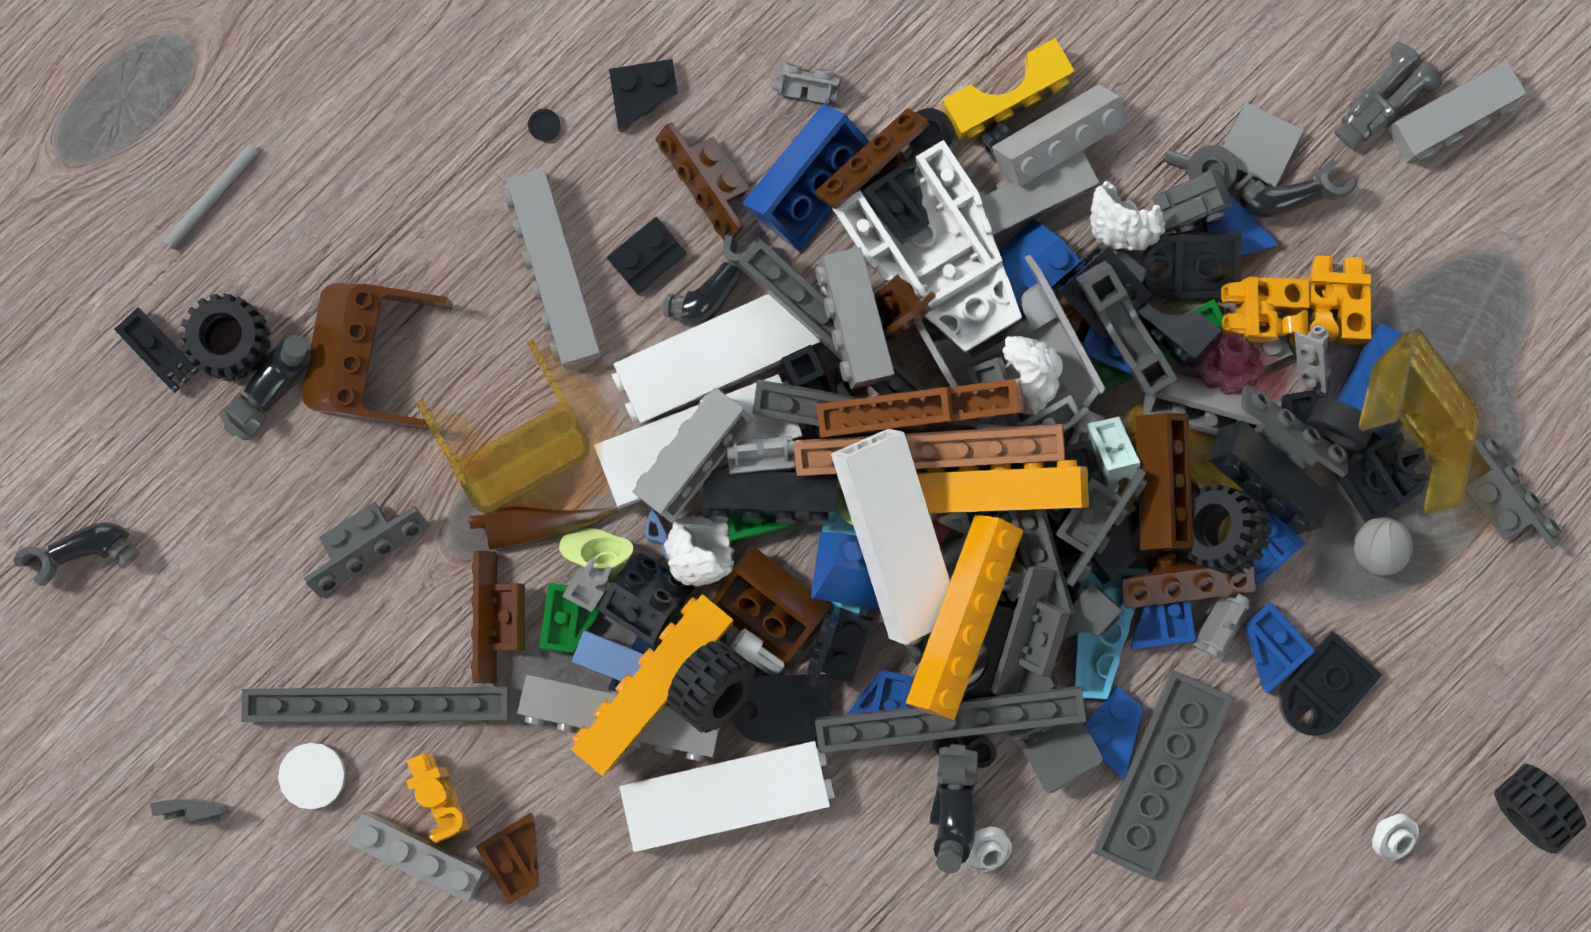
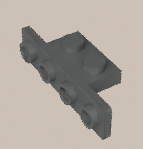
M1249 385L1242 389V409L1262 422L1254 430L1303 472L1319 461L1340 477H1344L1348 473V455L1340 445L1333 444L1321 436L1317 429L1307 426L1298 420L1288 409H1282L1262 391H1257Z
M1483 433L1473 441V445L1491 469L1468 483L1465 489L1503 540L1508 539L1532 523L1551 549L1557 547L1561 541L1559 536L1561 530L1557 523L1551 517L1548 519L1539 509L1541 508V503L1532 491L1527 492L1520 483L1522 479L1519 472L1513 465L1509 464L1507 466L1501 458L1500 454H1502V451L1496 441L1491 437L1487 439Z
M1138 468L1121 495L1091 478L1088 483L1089 507L1072 508L1056 532L1058 537L1083 552L1066 578V583L1073 586L1076 580L1080 583L1084 581L1092 568L1088 564L1089 560L1095 552L1099 555L1103 552L1110 541V537L1106 534L1113 524L1119 526L1127 515L1129 509L1125 507L1131 496L1137 498L1147 484V481L1143 479L1146 474L1145 471Z
M373 502L319 537L331 560L307 575L304 580L319 597H323L353 576L363 572L376 561L389 555L399 546L417 537L421 532L429 528L430 524L415 506L388 523L381 508L376 502Z
M1035 566L1028 568L1023 580V587L1017 607L1014 610L1010 630L1004 643L999 666L994 676L991 692L995 695L1018 693L1025 668L1041 677H1051L1070 613L1046 602L1055 574V570L1051 568Z

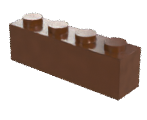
M1165 412L1135 416L1137 457L1140 461V467L1138 468L1146 472L1143 479L1147 481V484L1138 496L1140 549L1175 550L1193 548L1188 414Z

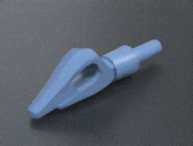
M649 506L645 529L646 538L652 543L660 544L666 560H669L664 548V543L668 539V533L658 514ZM652 522L657 526V536L651 535L650 526Z

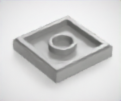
M1245 102L1223 147L1234 155L1239 173L1247 176L1252 172L1254 174L1253 180H1260L1265 186L1269 183L1277 186L1304 130Z

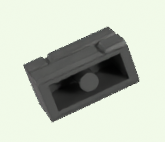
M1216 170L1203 173L1160 192L1152 198L1154 204L1159 205L1163 213L1165 231L1172 233L1192 232L1196 229L1195 223L1206 219L1207 223L1220 220L1226 216L1225 210L1233 207L1222 175Z

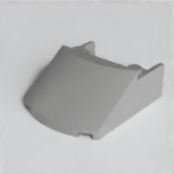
M1031 255L1024 258L1038 284L1025 291L1021 297L1020 305L1026 318L970 351L964 353L947 336L933 342L922 321L914 322L950 387L972 384L968 367L995 358H1002L1005 367L1008 361L1004 358L1002 349L1006 347L1005 339L1007 336H1022L1024 338L1036 339L1040 342H1045L1048 347H1053L1061 357L1063 365L1062 373L1058 377L1059 389L1055 398L1047 403L1044 410H1039L1037 415L1018 414L1021 426L1063 424L1064 432L1089 411L1088 406L1099 392L1102 395L1105 390L1102 381L1048 281Z

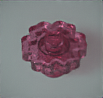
M1221 334L1218 345L1198 365L1200 367L1198 376L1209 388L1220 387V390L1227 395L1233 393L1242 394V389L1245 386L1255 387L1261 376L1264 366L1258 361L1260 351L1242 335Z

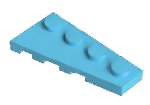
M1125 568L1104 585L1090 570L1084 581L1080 583L1079 589L1083 585L1087 588L1091 584L1097 585L1126 611L1105 636L1089 632L1076 635L1073 687L1082 686L1083 698L1108 699L1120 661L1122 648L1128 636L1133 613L1136 610V607L1127 609L1123 605L1121 578L1123 576L1144 574L1148 572V569Z

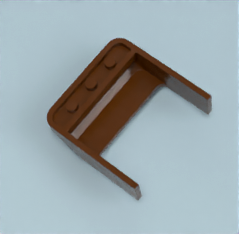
M333 283L326 286L320 295L310 348L311 358L306 369L302 399L305 405L319 413L430 431L431 424L425 419L367 410L363 405L364 392L381 301L387 299L452 310L453 303L448 297L370 284Z

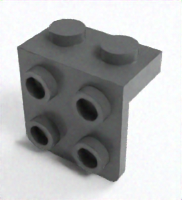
M1084 722L1009 731L1014 742L1024 751L1040 783L1048 793L1056 792L1099 767L1104 761Z

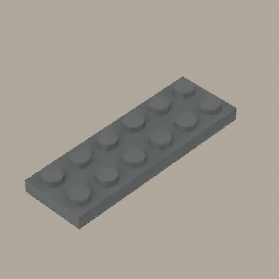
M1170 670L1092 853L1155 881L1233 700L1232 696L1179 672Z

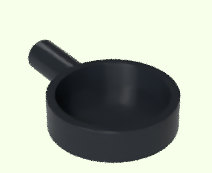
M926 108L916 112L927 119L929 126L908 144L911 151L902 164L912 158L916 165V156L943 140L948 147L951 146L954 128L949 117L944 112L934 108Z

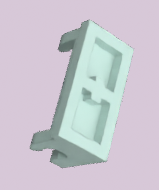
M1119 416L1087 424L1088 440L1092 441L1099 471L1103 473L1106 487L1115 493L1118 492V481L1127 477L1129 482L1137 468L1140 467V461Z

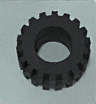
M225 293L223 297L218 294H212L208 301L204 298L197 301L199 304L197 309L190 307L187 313L191 314L189 320L183 318L181 323L185 327V332H180V340L185 342V345L181 347L183 352L189 356L188 360L193 365L215 378H224L226 380H235V376L244 378L248 376V370L255 372L259 368L256 363L260 359L262 361L266 359L267 355L264 354L265 348L270 349L271 342L267 340V336L271 334L269 327L265 325L267 321L255 307L240 297L236 298L231 294ZM226 320L238 321L242 331L238 346L227 354H215L210 345L213 329L219 323Z
M1220 484L1212 485V488L1206 486L1200 489V495L1195 493L1192 495L1193 548L1182 550L1188 553L1187 557L1191 561L1196 562L1197 565L1226 574L1231 572L1235 574L1242 573L1243 568L1249 570L1254 566V560H1261L1264 556L1261 553L1263 548L1268 549L1270 542L1266 541L1267 535L1272 533V527L1267 526V522L1271 521L1270 515L1263 512L1266 508L1265 505L1257 501V497L1249 493ZM1230 515L1231 528L1229 534L1219 544V527L1222 521Z
M720 640L708 642L705 646H701L692 653L678 669L668 690L667 702L669 707L701 733L716 730L729 721L746 701L755 681V668Z
M1523 764L1494 792L1498 806L1513 826L1535 846L1551 854H1557L1586 827L1585 817L1571 795L1549 774L1533 765Z

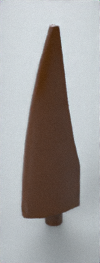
M524 506L486 508L485 515L469 516L470 529L486 528L489 550L539 542L576 531L618 513V507L582 510H554Z

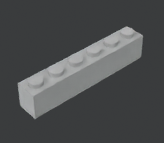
M544 167L506 178L509 188L503 190L509 209L515 207L518 219L512 220L518 239L524 238L527 250L522 251L527 270L532 268L534 270L536 280L532 281L531 285L536 300H543L546 311L540 312L545 331L552 330L555 342L549 344L554 361H561L564 368H569L602 358Z
M526 675L517 714L525 715L524 722L544 726L545 720L557 723L556 729L576 733L577 727L582 728L586 726L589 729L598 719L594 716V713L605 700L611 703L618 694ZM665 705L631 746L640 748L642 742L654 744L653 751L673 755L674 749L686 751V758L705 762L706 756L714 757L720 727L708 733H701L673 709Z

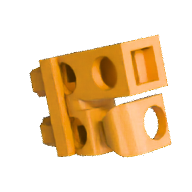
M1316 256L1312 262L1311 273L1305 278L1309 279V306L1312 310L1311 320H1314L1309 326V332L1313 326L1322 325L1329 333L1327 342L1334 341V344L1364 345L1371 340V274H1365L1364 259L1357 257L1345 258L1343 260V273L1333 272V257ZM1332 309H1337V323L1333 319L1332 312H1330Z
M1247 277L1240 282L1228 283L1222 286L1221 300L1223 303L1236 304V314L1228 313L1223 316L1222 332L1236 336L1237 342L1268 343L1276 341L1278 336L1290 334L1291 345L1296 346L1295 332L1297 331L1304 335L1309 333L1308 311L1306 310L1310 308L1309 279ZM1298 290L1300 291V299H1299V300H1298ZM1278 312H1283V314H1290L1294 316H1286L1284 318H1279Z
M423 753L407 760L413 778L406 780L409 790H415V799L420 805L428 808L431 807L438 828L430 831L431 835L429 838L435 843H440L469 830L467 817L461 808L453 786L445 779L450 777L447 767H438L433 753Z

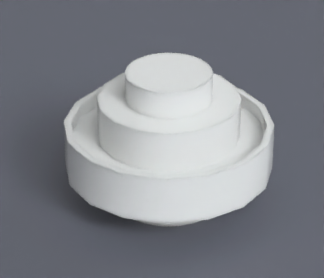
M1396 814L1383 819L1376 826L1372 839V847L1375 853L1386 861H1396L1404 857L1416 844L1419 836V827L1415 821L1405 814Z
M986 827L975 832L974 845L969 858L966 860L969 868L977 872H987L1001 866L1008 859L1012 851V844L1005 831L998 827Z

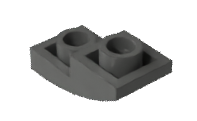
M173 799L150 803L153 816L164 815L166 821L185 816L184 809H186L188 822L199 820L200 826L219 822V815L229 812L227 805L203 799Z

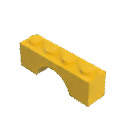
M1056 38L1027 53L1024 61L1025 78L1013 91L1001 95H991L979 91L970 84L942 100L941 110L952 122L954 132L959 141L967 136L969 140L977 138L986 131L985 127L995 121L997 124L1000 122L1004 123L1014 116L1013 111L1022 106L1025 109H1029L1042 100L1041 96L1051 90L1054 94L1058 93L1071 84L1069 80H1071L1074 74V69Z

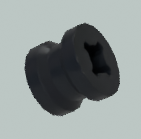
M1000 122L995 126L994 131L981 134L979 139L986 153L997 163L992 146L1013 134L1003 122Z

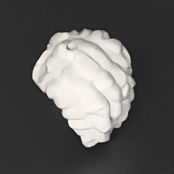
M1105 181L1103 185L1095 189L1091 206L1090 224L1092 226V234L1099 243H1105L1113 251L1116 249L1133 251L1145 250L1148 245H1154L1159 241L1161 234L1165 232V222L1163 221V213L1159 205H1154L1149 212L1144 209L1139 211L1132 201L1122 202L1117 194L1115 185H1112L1109 181Z
M1007 336L1005 339L1006 347L1002 349L1004 358L1008 361L1005 365L1008 379H1021L1025 410L1023 414L1037 415L1039 410H1044L1047 403L1056 396L1060 386L1058 377L1063 370L1062 359L1053 347H1048L1045 342L1022 336Z
M694 515L690 518L686 516L675 519L673 529L670 530L668 539L664 543V548L669 559L670 572L677 581H681L684 585L698 587L706 584L709 585L728 576L732 572L734 561H732L731 555L734 553V549L729 547L731 539L728 536L729 532L726 522H714L709 518L703 516L696 517Z

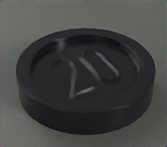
M539 109L532 113L528 120L529 132L538 141H551L560 132V120L552 110Z

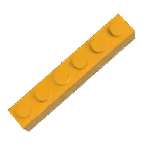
M1077 460L1057 461L1056 468H1044V462H1023L1024 469H1011V463L991 464V470L979 471L978 465L958 466V472H946V467L926 468V473H917L929 513L1089 507L1087 467H1077Z
M982 515L974 516L908 694L906 704L931 715L955 720L1024 530L1001 518Z
M703 594L698 600L692 597L681 610L684 617L679 623L675 625L671 622L659 636L662 643L657 649L653 651L649 648L637 663L641 668L633 677L627 674L616 687L619 694L611 703L605 700L594 713V716L598 719L589 729L583 726L572 739V742L576 745L571 750L601 776L605 777L665 706L672 680L685 660L701 646H705L711 641L720 640L734 623L731 617Z

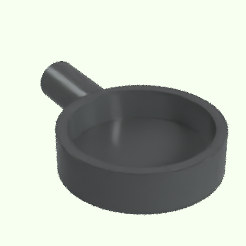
M1217 145L1205 146L1196 151L1193 156L1167 150L1164 159L1166 163L1188 169L1189 179L1210 170L1219 171L1224 180L1226 190L1232 186L1238 173L1237 161L1234 155L1226 148Z

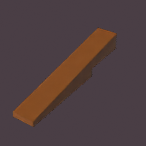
M1021 379L942 387L816 404L821 438L1025 413Z

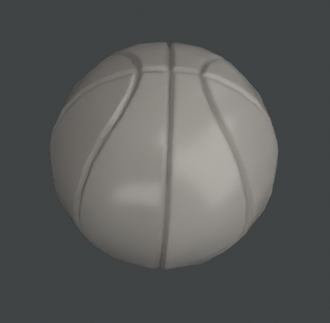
M1382 517L1369 520L1359 529L1353 542L1354 553L1358 563L1366 571L1375 575H1392L1401 571L1413 554V542L1409 531L1402 523L1391 518Z

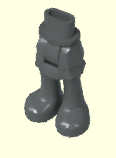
M1397 42L1390 51L1392 63L1374 84L1362 91L1359 98L1354 99L1347 115L1341 119L1343 124L1334 133L1350 149L1353 150L1361 141L1367 142L1370 136L1386 129L1387 123L1395 120V115L1416 93L1422 89L1434 91L1442 84V79L1433 66L1427 61H1423L1387 101L1383 98L1384 94L1407 71L1414 67L1421 58L1408 45Z

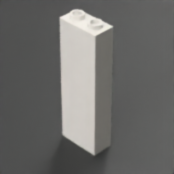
M767 294L614 363L617 372L611 374L618 391L625 390L630 402L626 403L625 406L632 422L639 419L641 426H645L701 401L705 395L710 394L714 387L723 391L782 364L781 358L810 344L813 349L820 347V341L775 299Z
M779 374L765 379V381L789 385L788 380L781 382ZM757 383L726 394L742 406L754 419L737 441L792 436L794 442L802 439L801 430L806 429L804 423L752 414ZM698 405L594 445L619 509L642 501L632 492L636 487L639 477L643 473L648 472L656 462L659 452L672 442L681 424L691 418L698 409ZM728 454L724 456L714 470H722L729 467Z
M886 429L831 453L889 639L904 645H913L922 641V636L932 632L950 580L905 434L902 431Z
M810 741L619 786L633 851L637 852L830 807L828 799L835 797L831 779L824 780L821 770L822 766H827L825 753H820L815 741Z

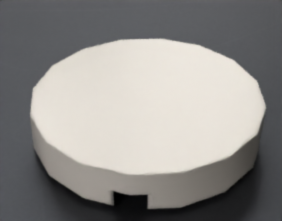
M307 743L299 745L287 753L280 764L278 780L281 791L289 802L299 808L317 809L328 806L339 797L345 787L346 773L344 761L334 749L325 744Z

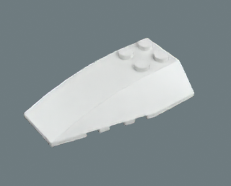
M943 140L916 156L914 173L917 185L921 186L923 194L922 204L927 210L929 225L925 230L901 245L871 208L861 191L853 194L839 208L832 209L857 248H862L866 262L887 282L898 274L901 279L908 281L912 285L919 299L931 291L936 295L929 303L932 309L925 317L966 353L1022 319L1008 276L1004 270L979 192Z

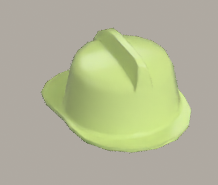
M581 528L564 535L560 541L559 550L563 557L581 565L583 569H585L588 560L592 557L596 559L593 565L596 570L605 571L607 566L612 567L607 580L611 581L627 566V559L633 553V545L625 538L617 537L599 529Z

